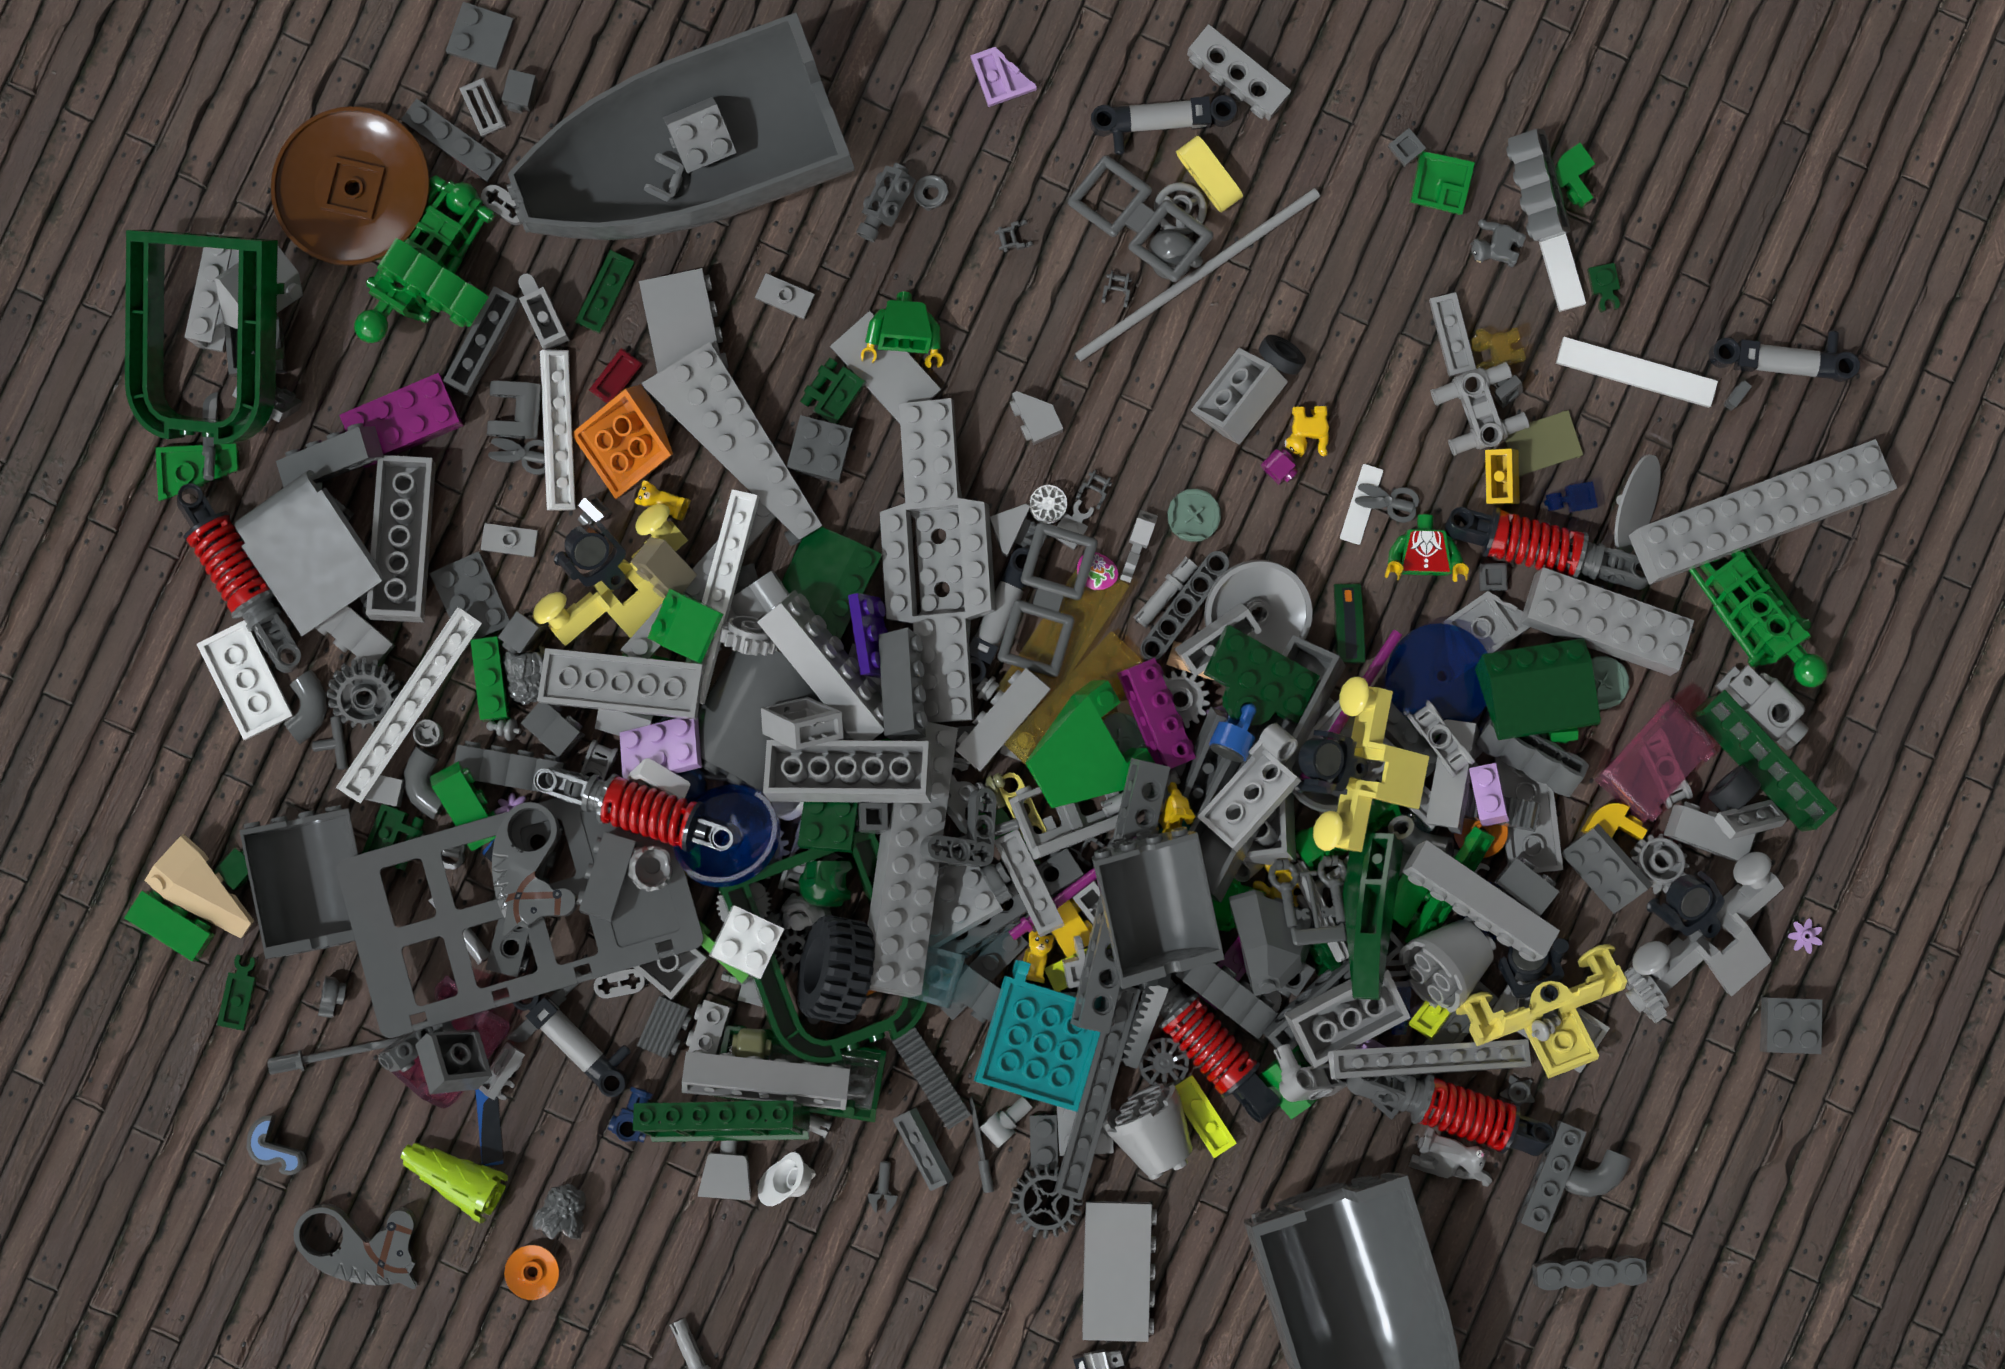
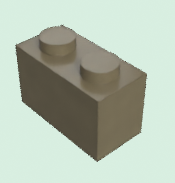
M650 537L631 560L632 564L638 569L636 571L637 574L644 580L649 581L654 586L653 591L662 598L666 597L669 589L684 593L697 576L674 549L662 539Z

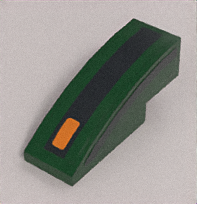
M1334 584V638L1336 641V655L1341 657L1344 664L1364 663L1365 643L1361 584Z

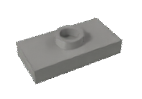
M766 273L755 299L804 320L815 294Z
M484 523L481 550L535 558L539 531Z

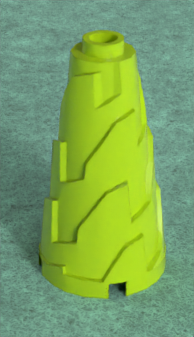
M413 1143L412 1146L408 1144L401 1154L403 1166L420 1177L419 1179L436 1189L444 1198L460 1207L462 1211L479 1223L486 1221L481 1216L483 1213L489 1216L492 1214L506 1188L500 1181L501 1179L508 1181V1175L502 1171H497L485 1165L481 1166L466 1159H459L436 1148L431 1149L424 1145Z

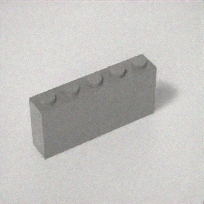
M702 268L639 281L658 373L708 342L713 346L725 368H729L726 353H720L718 344L723 342L720 326L715 327L713 317H717L718 314L715 300H709L708 291H712L710 276H704ZM665 408L666 413L668 415H671V413Z
M1086 1201L1083 1340L1148 1342V1336L1154 1334V1318H1149V1307L1154 1308L1155 1292L1150 1291V1280H1155V1264H1150V1255L1156 1252V1236H1151V1225H1156L1157 1210L1152 1209L1150 1202Z

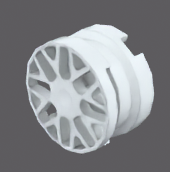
M1041 486L1031 496L1030 512L1037 521L1054 524L1061 520L1066 512V496L1057 486Z

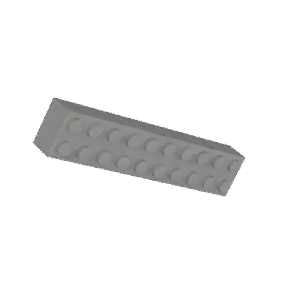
M1875 439L1636 529L1628 536L1647 581L1651 585L1884 497L1897 489V486Z
M928 722L927 727H925L926 737L912 740L929 741L934 749L931 803H887L888 830L880 835L868 926L874 935L872 939L875 941L874 970L869 990L909 998L922 994L939 862L926 860L922 856L920 845L926 837L943 836L958 728ZM931 844V849L935 850V852L941 851L942 847H935Z

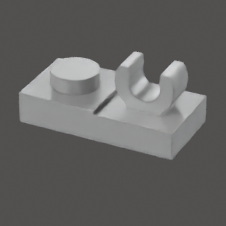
M506 1042L490 1067L492 1077L478 1089L493 1100L496 1097L506 1100L507 1097L501 1093V1089L505 1085L511 1088L515 1086L508 1078L519 1069L525 1054L512 1044Z

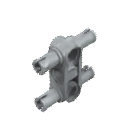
M1507 362L1486 370L1478 368L1466 371L1454 377L1452 383L1430 390L1436 406L1458 397L1459 400L1461 399L1471 428L1470 433L1448 440L1453 456L1475 447L1481 450L1486 447L1496 446L1500 442L1505 441L1508 438L1507 435L1530 428L1524 412L1504 420L1499 419L1489 391L1490 385L1507 378H1512ZM1473 376L1477 380V386L1474 390L1468 391L1465 388V382L1469 377ZM1487 427H1492L1495 432L1494 437L1490 441H1485L1483 438V431Z

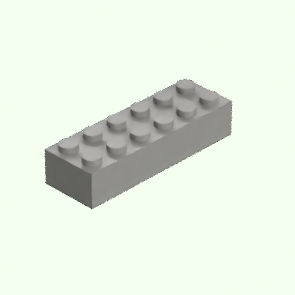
M384 455L383 458L378 459L370 555L378 565L384 580L367 593L366 615L370 620L424 623L436 464L433 458Z
M1544 567L1534 575L1520 620V624L1569 641L1584 638L1586 646L1591 649L1668 676L1680 670L1694 623L1692 619Z
M794 590L772 607L757 623L825 705L842 712L843 728L854 741H872L884 731L883 702L876 683L871 678L860 675L859 662L846 653L844 645L838 637L832 636L823 618L815 615L810 609V604L805 596L798 594Z
M767 740L763 793L770 802L931 803L934 749L929 741L834 740L795 750L776 740Z

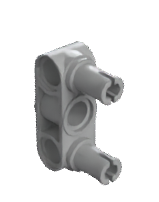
M1290 1044L1282 1045L1274 1050L1282 1070V1081L1279 1084L1280 1093L1290 1102L1316 1100L1332 1096L1347 1086V1078L1331 1079L1329 1061L1315 1068L1313 1066L1302 1068L1298 1065Z

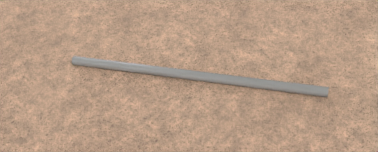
M1315 188L1081 348L1075 353L1078 360L1081 362L1317 200L1320 197L1318 191Z

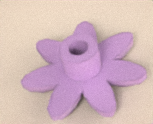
M510 793L508 801L504 799L498 800L501 807L497 808L495 813L498 815L509 812L515 806L524 803L526 797L521 796L516 799L515 794Z
M1811 919L1806 920L1804 927L1798 922L1793 923L1797 932L1790 933L1788 938L1797 940L1794 945L1795 951L1801 949L1804 945L1806 952L1811 954L1812 944L1822 945V941L1815 937L1822 931V928L1815 927L1811 929Z

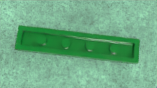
M1474 826L1472 831L1467 834L1463 846L1458 854L1454 856V859L1475 872L1495 837L1489 832ZM1432 896L1424 905L1423 911L1416 923L1410 928L1405 942L1408 943L1419 936L1441 928L1453 906Z

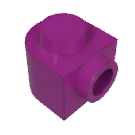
M1275 449L1261 464L1262 469L1278 485L1284 480L1287 483L1290 482L1299 472L1293 463L1294 458L1284 449L1282 451Z

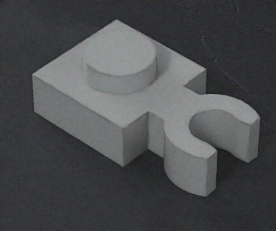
M1076 501L1073 507V516L1071 517L1065 513L1057 527L1084 535L1088 526L1082 522L1092 516L1094 508L1090 507L1087 513L1082 514L1078 509L1082 501ZM1053 537L1054 539L1058 540L1059 542L1071 548L1072 550H1074L1078 545L1069 541Z

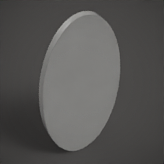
M1648 454L1641 458L1630 474L1623 494L1619 495L1616 499L1619 507L1615 522L1616 549L1629 554L1634 548L1628 535L1636 529L1648 525L1655 509L1660 485V464L1658 458L1654 455Z

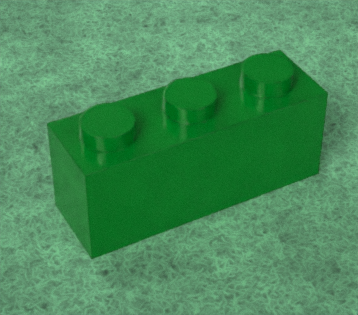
M497 636L470 640L480 720L488 722L511 719L506 674L502 663L504 657L502 640Z
M459 761L430 776L433 790L456 827L497 815L494 810L489 812L486 807L488 803L486 796L481 789H475L472 784L475 782L471 771L468 767L463 769ZM496 836L467 845L473 851L494 840Z
M153 889L150 892L141 891L124 919L190 961H199L215 936V933L209 930L211 925L199 918L196 921L186 916L188 914L187 910L176 904L173 907L164 902L165 899Z

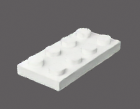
M244 620L197 643V646L243 740H248L292 718L294 715L253 632L247 630V623Z

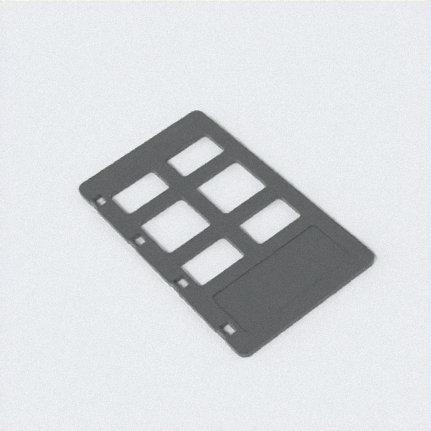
M558 797L538 803L551 810L557 818L562 820L576 869L574 877L551 883L550 885L555 890L560 888L568 889L577 896L581 889L586 890L589 881L585 879L586 870L589 863L594 864L597 856L596 853H593L597 837H603L604 832L636 841V847L655 845L665 849L670 855L672 875L669 883L664 888L648 892L637 888L627 873L612 922L589 915L598 953L588 958L564 965L557 964L544 917L541 918L538 922L532 924L531 929L527 928L538 967L537 971L530 975L485 988L477 986L463 932L467 928L504 918L499 908L497 899L461 910L456 909L441 855L445 850L496 836L508 812L341 860L337 865L336 872L380 1032L387 1038H395L699 948L703 943V934L678 847L672 846L669 843H663L660 839L654 840L650 836H642L641 833L636 834L631 830H623L621 826L614 827L611 822L600 824L596 819V812L583 811L581 805L563 801ZM528 810L521 813L515 819L512 825V838L516 848L520 849L521 853L525 851L520 831L524 827L549 821L542 811ZM414 859H421L436 909V915L431 919L403 927H396L382 881L381 870ZM442 937L446 945L458 994L448 999L418 1006L402 950L405 946ZM667 940L672 941V949L658 953L657 943ZM590 964L591 973L576 977L575 967ZM508 988L509 997L494 1001L493 991ZM422 1012L426 1013L427 1021L412 1025L410 1016Z

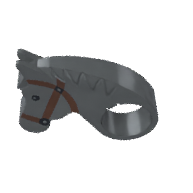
M527 802L512 808L501 823L494 840L492 853L493 883L499 908L505 918L503 935L507 937L517 927L531 929L532 924H535L543 917L569 916L578 907L576 905L578 897L574 892L564 888L555 890L552 885L539 878V872L559 841L560 824L551 810L538 803ZM525 811H542L548 817L551 824L550 838L542 848L536 851H524L521 853V850L516 848L512 838V825L515 819Z
M332 1204L315 1205L298 1219L294 1228L295 1245L306 1260L320 1271L335 1278L359 1284L391 1285L401 1283L411 1289H415L418 1285L412 1274L417 1260L414 1259L410 1247L412 1234L416 1226V1217L410 1209L399 1207L394 1210L387 1220V1227L382 1228L373 1238L366 1237L341 1208ZM317 1213H326L335 1217L343 1230L341 1249L338 1248L335 1252H319L311 1248L303 1234L306 1219Z

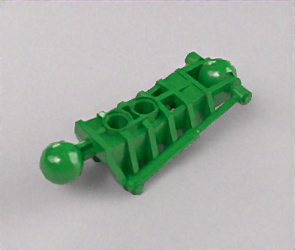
M435 175L430 179V187L432 189L424 217L421 222L415 225L416 229L411 237L404 242L455 274L463 261L462 257L484 222L489 223L493 221L495 212L485 205L482 206L483 200L479 198L477 190L471 184L465 182L455 183L452 180L447 184V181ZM437 192H439L440 195L437 197L432 206H429ZM445 203L453 214L463 216L459 223L440 212ZM478 214L479 219L468 234L466 229ZM427 235H428L429 237L427 238V240H426V241L424 242V244L422 245L423 241L425 240V238H426ZM435 240L443 245L436 256L428 251ZM460 241H464L459 251H457L456 248ZM379 270L375 276L368 278L366 284L370 288L368 293L380 301L374 309L365 310L360 313L354 322L356 335L362 341L370 344L379 342L386 336L388 332L387 318L393 309L405 317L417 321L421 320L424 323L429 322L432 318V309L426 305V300L425 302L423 301L424 298L410 296L403 288L395 286L397 281L391 283L381 277V271Z
M1750 548L1743 549L1744 552L1738 551L1730 554L1734 559L1717 571L1709 563L1699 566L1708 577L1706 582L1695 568L1689 570L1714 605L1713 608L1749 657L1747 662L1750 667L1756 668L1759 665L1776 663L1785 655H1788L1795 663L1793 668L1794 676L1801 685L1816 687L1827 679L1828 666L1825 660L1819 655L1807 654L1801 646L1803 642L1811 637L1807 631L1811 628V622L1807 618L1801 617L1770 572L1763 568ZM1711 587H1713L1719 595L1718 599L1711 591ZM1739 587L1748 596L1741 603L1732 593ZM1756 603L1764 604L1767 611L1763 613L1756 612L1753 605ZM1779 624L1784 631L1780 634L1773 633L1770 626ZM1748 638H1750L1753 641L1756 647L1753 646V644Z

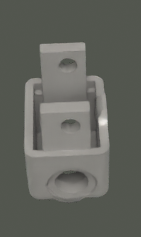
M1746 665L1741 671L1734 666L1715 685L1721 692L1726 690L1767 735L1786 751L1795 746L1809 729L1799 719L1805 712L1804 705L1777 678H1772L1766 673H1761L1759 676L1749 665ZM1745 676H1750L1752 678V682ZM1772 709L1775 711L1774 719L1772 717Z

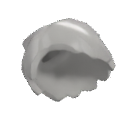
M655 845L633 849L627 871L628 876L637 888L649 892L660 890L669 883L672 867L668 851Z

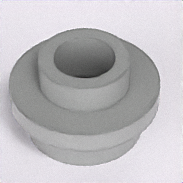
M992 676L990 680L985 677L976 688V691L979 692L977 696L979 700L983 698L985 701H988L1000 684L995 681V677Z

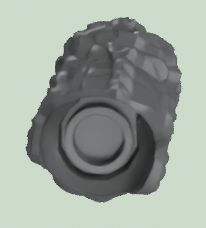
M539 646L540 653L526 652L514 654L507 651L506 656L502 659L503 669L509 684L508 693L514 698V701L521 702L522 705L538 702L545 648Z
M572 1184L552 1187L544 1200V1206L534 1214L533 1228L542 1230L543 1234L552 1240L559 1232H563L565 1236L571 1239H580L584 1227L581 1219L586 1201L584 1192L577 1190Z

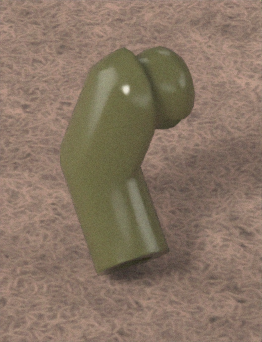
M996 773L994 776L989 775L986 778L985 788L991 789L996 796V810L1006 805L999 790L1000 787L1005 785V780L1001 773Z

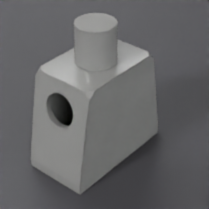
M721 1141L720 1152L708 1153L698 1197L737 1200L751 1199L748 1155L736 1154L737 1141Z

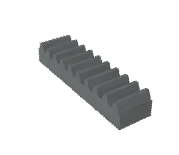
M1469 789L1464 818L1480 821L1474 790ZM1504 796L1509 821L1498 823L1497 825L1535 832L1541 805L1534 801L1528 802L1524 799L1518 800L1514 797L1508 798Z
M1171 973L1167 974L1166 977L1149 981L1147 986H1145L1141 1002L1138 1004V1010H1136L1135 1017L1132 1019V1025L1130 1026L1121 1061L1126 1066L1138 1068L1169 990Z
M915 1026L903 1036L891 1040L948 1130L971 1116Z

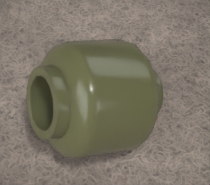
M742 1028L738 1034H734L732 1054L736 1057L758 1056L765 1060L766 1056H771L772 1040L767 1039V1033L764 1030Z

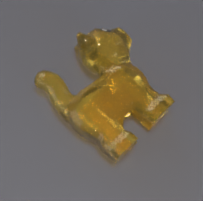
M1518 328L1490 334L1484 329L1476 330L1471 340V351L1481 352L1487 349L1491 351V362H1480L1476 369L1483 368L1486 370L1503 364V362H1507L1508 366L1524 362L1526 358L1523 348L1515 351L1511 348V344L1517 343V340H1520Z

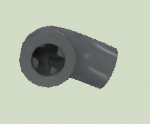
M313 670L305 672L290 684L300 700V709L284 725L299 744H302L319 729L327 712V694Z
M416 746L408 759L404 771V787L411 803L422 813L435 820L444 809L443 804L431 786L430 780L431 773L439 759L427 750Z
M1405 815L1395 817L1388 826L1389 834L1396 835L1404 845L1403 851L1411 855L1418 844L1427 840L1453 858L1455 846L1452 837L1424 832L1416 827L1410 817Z
M1607 1149L1601 1164L1593 1170H1586L1573 1165L1564 1190L1585 1197L1605 1195L1620 1184L1628 1171L1632 1159Z

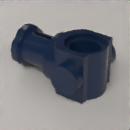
M631 1086L630 1091L632 1093L627 1107L621 1109L619 1116H612L608 1130L616 1134L622 1141H639L644 1143L646 1134L635 1131L633 1136H626L623 1134L621 1127L626 1121L633 1123L634 1103L638 1102L639 1097V1103H648L654 1094Z

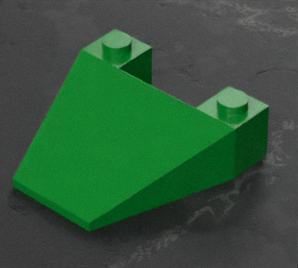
M1091 680L1075 692L1025 762L1051 808L1124 790L1131 758L1155 763L1147 748H1130L1121 754L1101 717L1121 703L1108 680Z

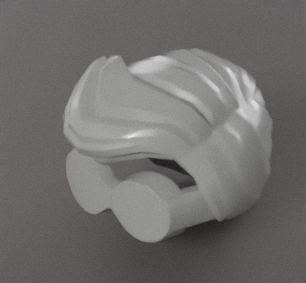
M796 893L790 894V897L784 902L781 909L784 929L792 928L797 931L804 928L810 931L812 930V925L820 917L832 915L830 907L809 904L803 899L802 895L798 897Z

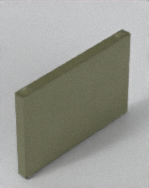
M1562 411L1561 413L1530 422V428L1507 435L1508 438L1505 440L1507 449H1515L1519 452V476L1583 456L1569 411Z

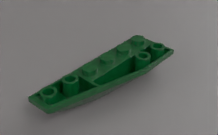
M1367 833L1365 834L1362 852L1349 851L1343 900L1352 997L1354 999H1381L1404 845L1395 834Z

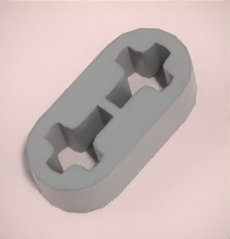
M497 185L485 187L481 193L483 204L510 224L521 225L518 217L511 218L512 213L506 208L508 205L514 209L517 208L509 192ZM499 192L498 197L503 201V204L500 205L496 201L490 204L488 194Z
M635 969L619 971L597 978L594 983V990L601 998L640 992L644 988L646 978ZM631 973H634L635 977H640V983L636 984V989H632L631 985L622 986L621 981L630 979ZM605 978L610 983L618 982V987L611 988L609 994H606L605 990H600L599 985L603 984V979Z

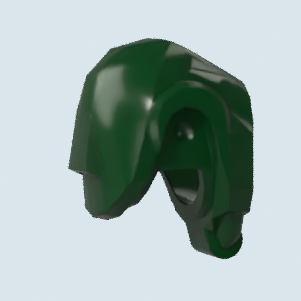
M848 857L838 858L836 861L807 862L799 878V889L803 899L809 904L823 907L842 906L843 901L850 900L852 893L846 888V874L854 868L855 862L853 859Z

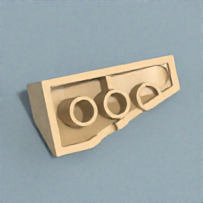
M182 834L154 864L144 881L164 899L239 938L244 937L254 920L236 895L229 894L221 882L224 879L220 873L214 874L206 863L209 858L204 851L185 834Z

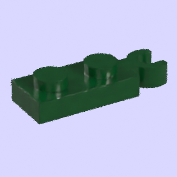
M237 954L234 959L237 972H228L217 1026L245 1031L257 977L249 975L250 971L256 967L257 959L251 957L250 964L245 967L241 963L242 955Z

